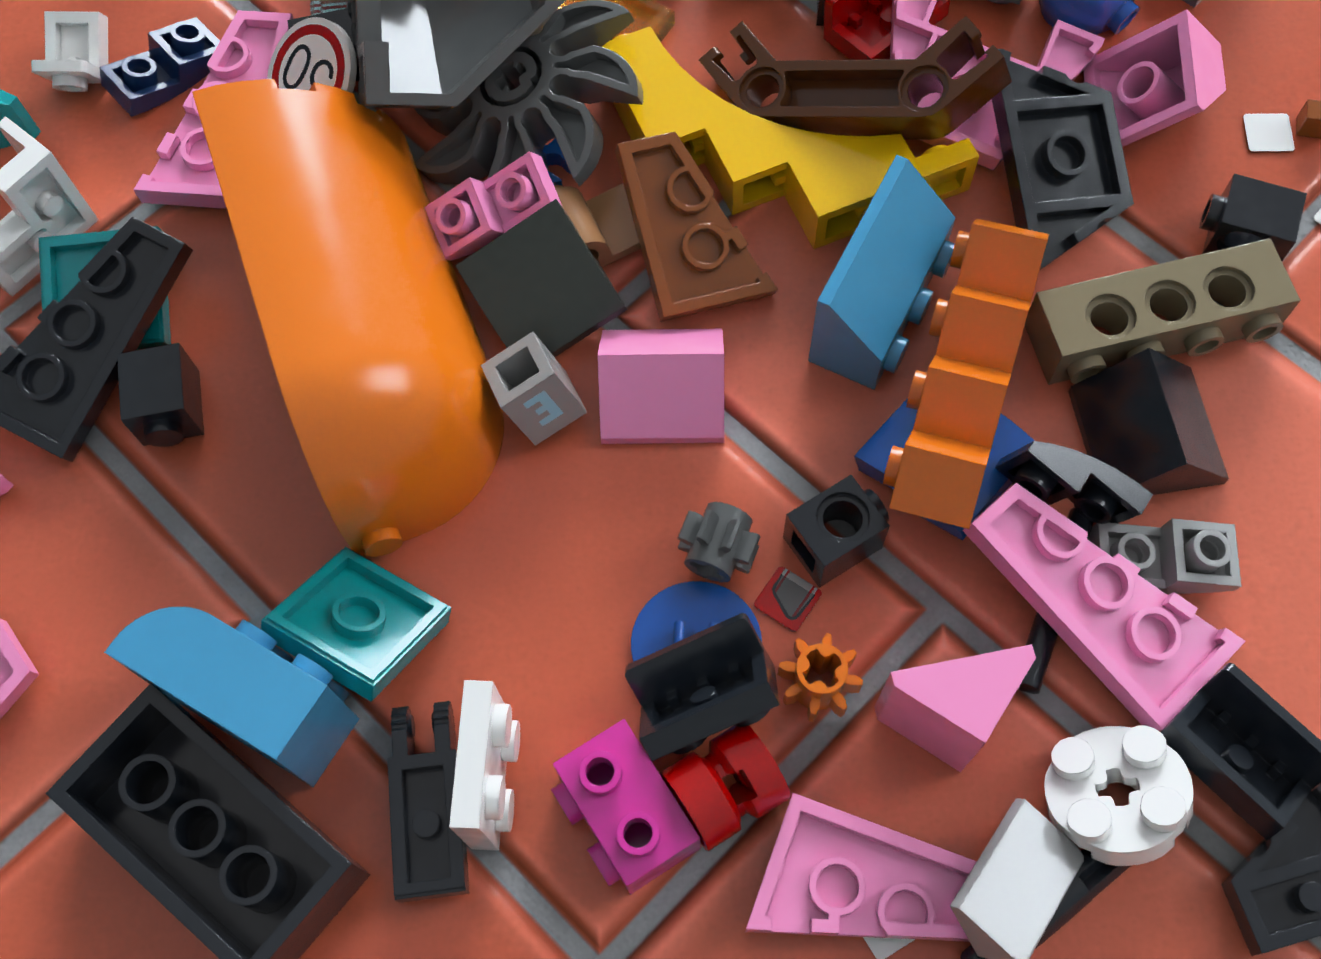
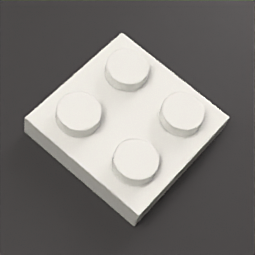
M464 680L449 828L471 849L499 851L500 833L511 832L513 825L514 790L506 789L505 776L507 762H517L520 723L517 720H512L511 705L504 703L493 681Z

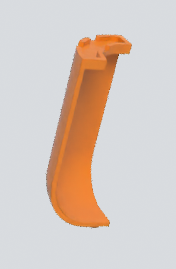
M261 79L220 84L192 91L278 384L315 483L335 525L352 551L361 556L367 555L371 557L392 553L402 546L403 541L418 537L448 522L473 501L492 474L499 457L504 434L503 410L500 408L481 367L487 359L450 260L445 259L424 208L430 202L415 166L409 145L397 124L384 111L379 109L374 112L358 104L353 93L328 85L313 82L309 91L277 89L274 79Z

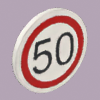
M320 17L304 19L293 25L277 44L269 64L267 79H274L277 89L309 91L312 83L315 82L353 93L357 74L356 54L353 43L346 31L330 20Z

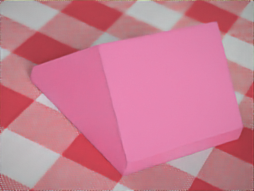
M722 328L602 330L597 355L601 444L724 443V344Z
M1031 644L890 672L874 706L877 719L961 772L987 742L1036 659L1033 646Z

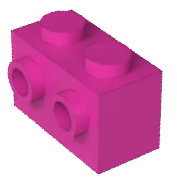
M622 719L553 763L562 783L552 788L551 791L572 826L582 819L588 824L598 842L589 847L587 851L608 886L621 879L631 895L700 849L699 835L625 719Z

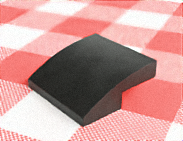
M557 199L455 265L507 348L534 331L552 355L556 357L628 310Z

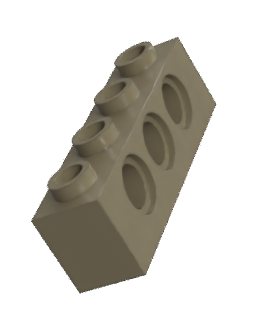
M1271 238L1037 292L1028 311L1025 327L1048 385L1067 380L1076 384L1147 348H1151L1165 356L1185 352L1189 356H1201L1216 350L1223 343L1245 338L1248 343H1255L1266 340L1283 329L1284 321L1301 300ZM1154 313L1164 316L1168 321L1160 319ZM1094 326L1102 327L1108 330L1112 335L1103 334L1099 332Z

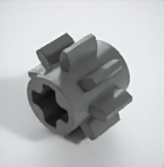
M722 502L708 503L703 516L689 510L677 537L680 540L678 549L688 552L684 561L685 566L693 573L716 582H729L734 569L748 574L759 548L757 544L760 539L759 534L749 532L753 523L752 518L741 509Z

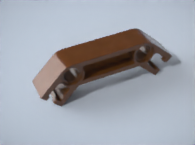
M967 16L961 19L916 59L776 61L743 21L731 30L730 33L744 51L739 55L743 61L750 65L757 59V64L747 70L739 80L734 81L733 77L720 60L724 56L717 47L711 48L699 59L700 63L734 105L746 112L781 125L805 131L844 136L902 134L904 139L932 140L943 138L957 129L1012 82L1004 55L994 45L988 50H984L980 39L982 34ZM984 54L987 58L960 78L952 79L973 56L978 60ZM778 93L773 103L761 107L766 97ZM931 93L942 94L935 104L924 108L917 107L918 103L926 95Z

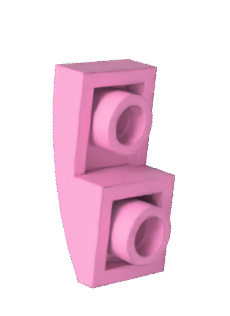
M529 151L484 182L471 177L467 178L424 208L445 259L452 261L475 253L553 200L557 199L560 204L561 201L542 157Z

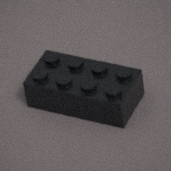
M152 684L129 705L45 793L219 959H299L370 876L363 867L187 710Z

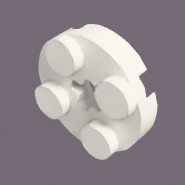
M1138 725L1132 728L1125 726L1098 727L1084 731L1074 737L1062 739L1054 746L1051 752L1052 762L1046 772L1044 782L1050 820L1054 826L1078 847L1090 851L1092 859L1115 866H1133L1148 863L1164 856L1175 846V838L1184 831L1186 825L1188 828L1193 815V783L1191 775L1183 759L1167 745L1165 737L1157 729L1146 725ZM1116 782L1124 783L1136 790L1129 793V804L1124 806H1115L1111 796L1099 797L1098 793L1106 789L1108 784Z

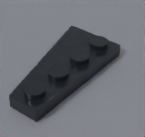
M132 216L78 273L80 281L60 302L54 299L37 317L41 321L40 324L18 347L10 345L0 356V426L62 459L73 462L119 381L117 354L137 350L193 249L186 243Z

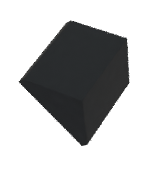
M1147 348L1070 387L1068 392L1087 455L1116 468L1135 480L1153 495L1220 485L1228 481L1229 478L1191 367L1151 348Z

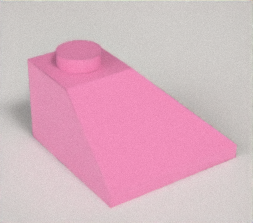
M1187 9L1095 55L1083 69L1084 83H1090L1112 93L1122 147L1204 111L1226 91L1221 44Z

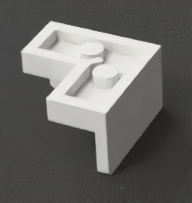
M5 116L0 121V131L17 152V155L0 169V195L12 208V211L0 220V287L13 297L40 273L38 238L85 233L99 219L52 152Z

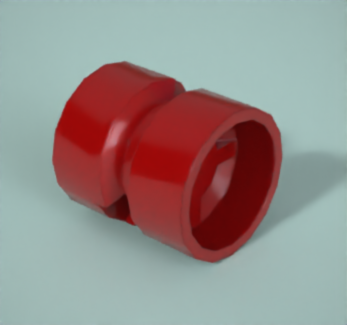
M750 725L745 727L732 726L709 741V754L703 757L695 752H691L659 773L699 835L700 844L706 851H710L741 830V817L745 814L759 819L791 798L789 787L778 765ZM732 774L737 782L731 785L728 790L722 778Z

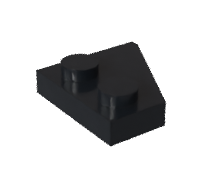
M1321 783L1309 792L1285 828L1270 839H1263L1221 884L1251 956L1321 936Z

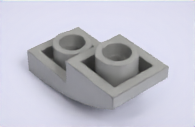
M1172 518L1161 528L1119 523H1096L1091 529L1090 542L1112 557L1118 553L1141 569L1138 575L1166 594L1173 592L1177 594L1235 591L1242 587L1235 524Z

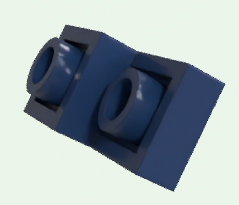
M197 17L148 32L149 51L99 67L101 85L131 117L173 99L210 73L207 63L220 40Z

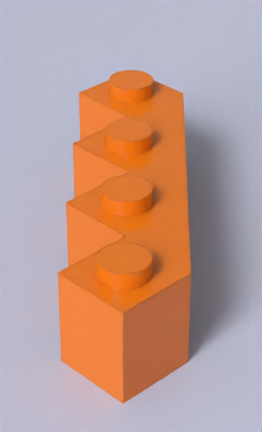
M976 219L972 223L970 233L959 230L950 262V267L960 269L957 285L951 292L949 300L938 298L929 329V335L939 337L936 354L927 372L915 371L906 407L918 410L914 427L904 448L892 446L886 465L883 484L894 487L889 508L966 529L970 528L1049 234L982 219Z

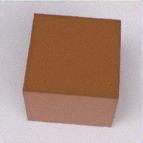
M1310 99L1306 101L1297 116V136L1321 139V101Z

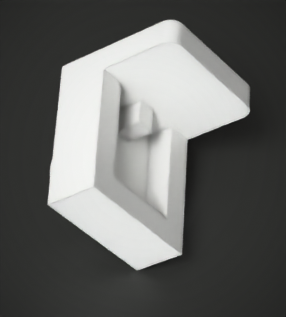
M44 11L45 60H31L32 73L52 81V88L61 91L85 92L88 91V83H101L99 67L108 64V17L100 12Z

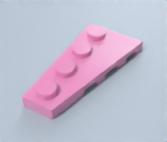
M1017 483L1008 488L971 522L969 529L964 528L962 530L1141 725L1155 728L1158 731L1163 730L1246 642L1229 629L1223 628L1218 630L1197 616L1195 613L1198 608L1177 593L1173 592L1167 595L1138 575L1141 569L1119 553L1112 557L1087 540V531Z

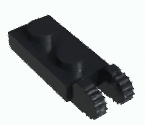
M451 701L436 702L433 705L434 710L431 719L435 739V752L414 754L415 722L409 707L392 708L391 711L392 757L387 758L393 887L395 900L399 903L470 894L466 843L449 828L457 755L455 723Z

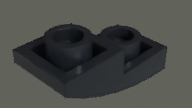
M1033 441L1001 458L995 467L1012 481V485L1015 483L1019 484L1048 505L1068 498L1074 503V507L1080 515L1098 524L1120 523L1141 515L1153 496L1147 489L1116 468L1077 450L1052 443Z

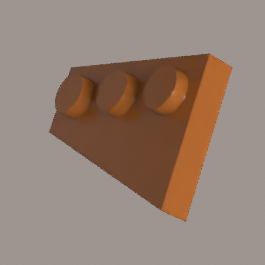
M675 131L617 144L615 154L660 322L772 296L778 291L768 273H762L746 248L749 244L738 227H733L713 197L714 190Z

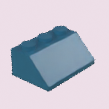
M896 154L819 296L809 352V362L875 390L884 370L892 373L897 371L910 341L902 337L909 321L920 325L934 294V291L927 289V286L933 274L941 278L945 276L950 266L955 243L949 241L956 217L907 158Z

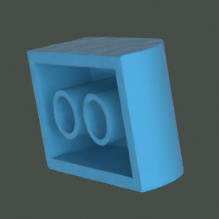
M190 607L162 608L147 613L126 626L104 652L148 684H152L179 704L311 787L315 786L359 721V717L344 703L350 693L332 681L334 676L302 654L298 653L293 659L275 646L277 644L275 639L243 619L234 629L213 615L199 609Z

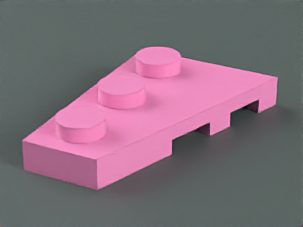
M792 793L745 932L970 942L950 905L977 861Z

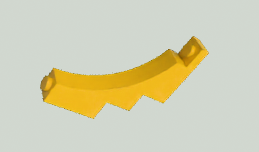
M651 26L630 34H621L602 46L622 56L629 63L642 85L643 105L613 103L631 140L675 131L697 166L705 163L732 215L785 196L813 249L854 234L896 154L907 158L941 200L970 189L979 154L969 138L948 146L943 144L933 146L921 156L915 158L902 134L844 136L810 132L781 125L750 114L723 100L702 86L668 53Z

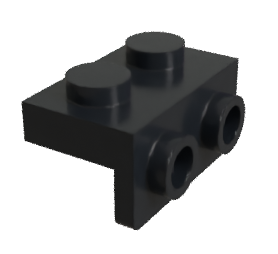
M744 613L733 616L636 660L625 668V678L641 704L639 739L652 761L670 753H688L699 747L708 736L733 725L738 727L752 725L765 717L770 709L780 705L775 667L749 617Z
M1233 663L1226 664L1160 731L1165 737L1167 745L1180 755L1187 768L1265 840L1270 839L1285 828L1309 792L1321 783V740Z

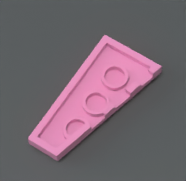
M238 10L207 63L210 73L199 89L238 81L267 79L272 55L283 35L289 30L287 20L293 19L292 13ZM192 88L183 104L186 114L174 134L166 133L156 152L160 159L150 175L142 174L136 184L134 192L141 203L226 209L192 95V91L199 89Z

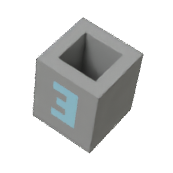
M534 331L481 365L500 408L535 446L587 413L567 372Z

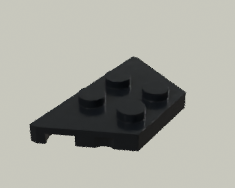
M998 49L1005 57L1012 82L992 98L1014 218L1016 227L1049 234L1040 267L1041 270L1098 228L1132 206L1134 202L1112 93L1087 82L1076 83L1069 79L1065 73L1047 66H1043L1037 72L1010 61L1012 52Z

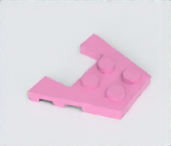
M892 0L890 59H916L948 32L929 23L937 0ZM1057 20L1050 31L1037 67L1010 57V61L1037 72L1043 66H1047L1065 73L1069 79L1074 81L1098 53L1105 38ZM983 45L985 51L989 49V47ZM984 54L978 60L973 56L952 79L960 78L983 61L986 55ZM931 93L921 99L917 107L924 108L935 104L942 94ZM992 99L957 129L943 138L932 140L918 139L933 146L940 144L948 146L969 138L979 154L977 164L994 170L1003 160Z

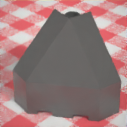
M346 0L348 13H352L351 41L354 46L357 67H359L360 81H358L360 105L378 108L451 109L457 107L566 0Z

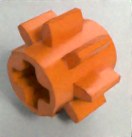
M830 633L824 635L821 643L809 647L804 640L797 638L793 647L795 657L798 659L797 663L790 661L779 663L777 675L783 679L793 680L792 686L784 693L783 703L789 705L798 700L803 706L808 708V721L811 722L815 720L819 710L831 707L836 715L842 717L847 709L846 700L841 694L842 691L851 694L859 693L863 685V679L848 674V668L853 664L857 652L853 649L842 653L839 649L832 646V636ZM811 667L819 675L828 671L833 675L829 688L821 680L811 684L806 681Z

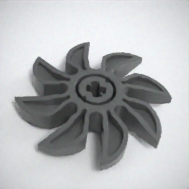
M586 0L566 5L550 15L457 107L451 109L414 108L431 128L447 136L414 162L416 168L428 179L435 182L458 185L469 177L477 180L486 176L490 178L530 151L542 157L548 171L547 158L543 148L549 140L556 138L573 179L578 186H581L596 168L603 150L602 130L584 103L612 102L643 105L642 85L629 63L616 52L602 47L635 21L631 13L623 6L605 0Z

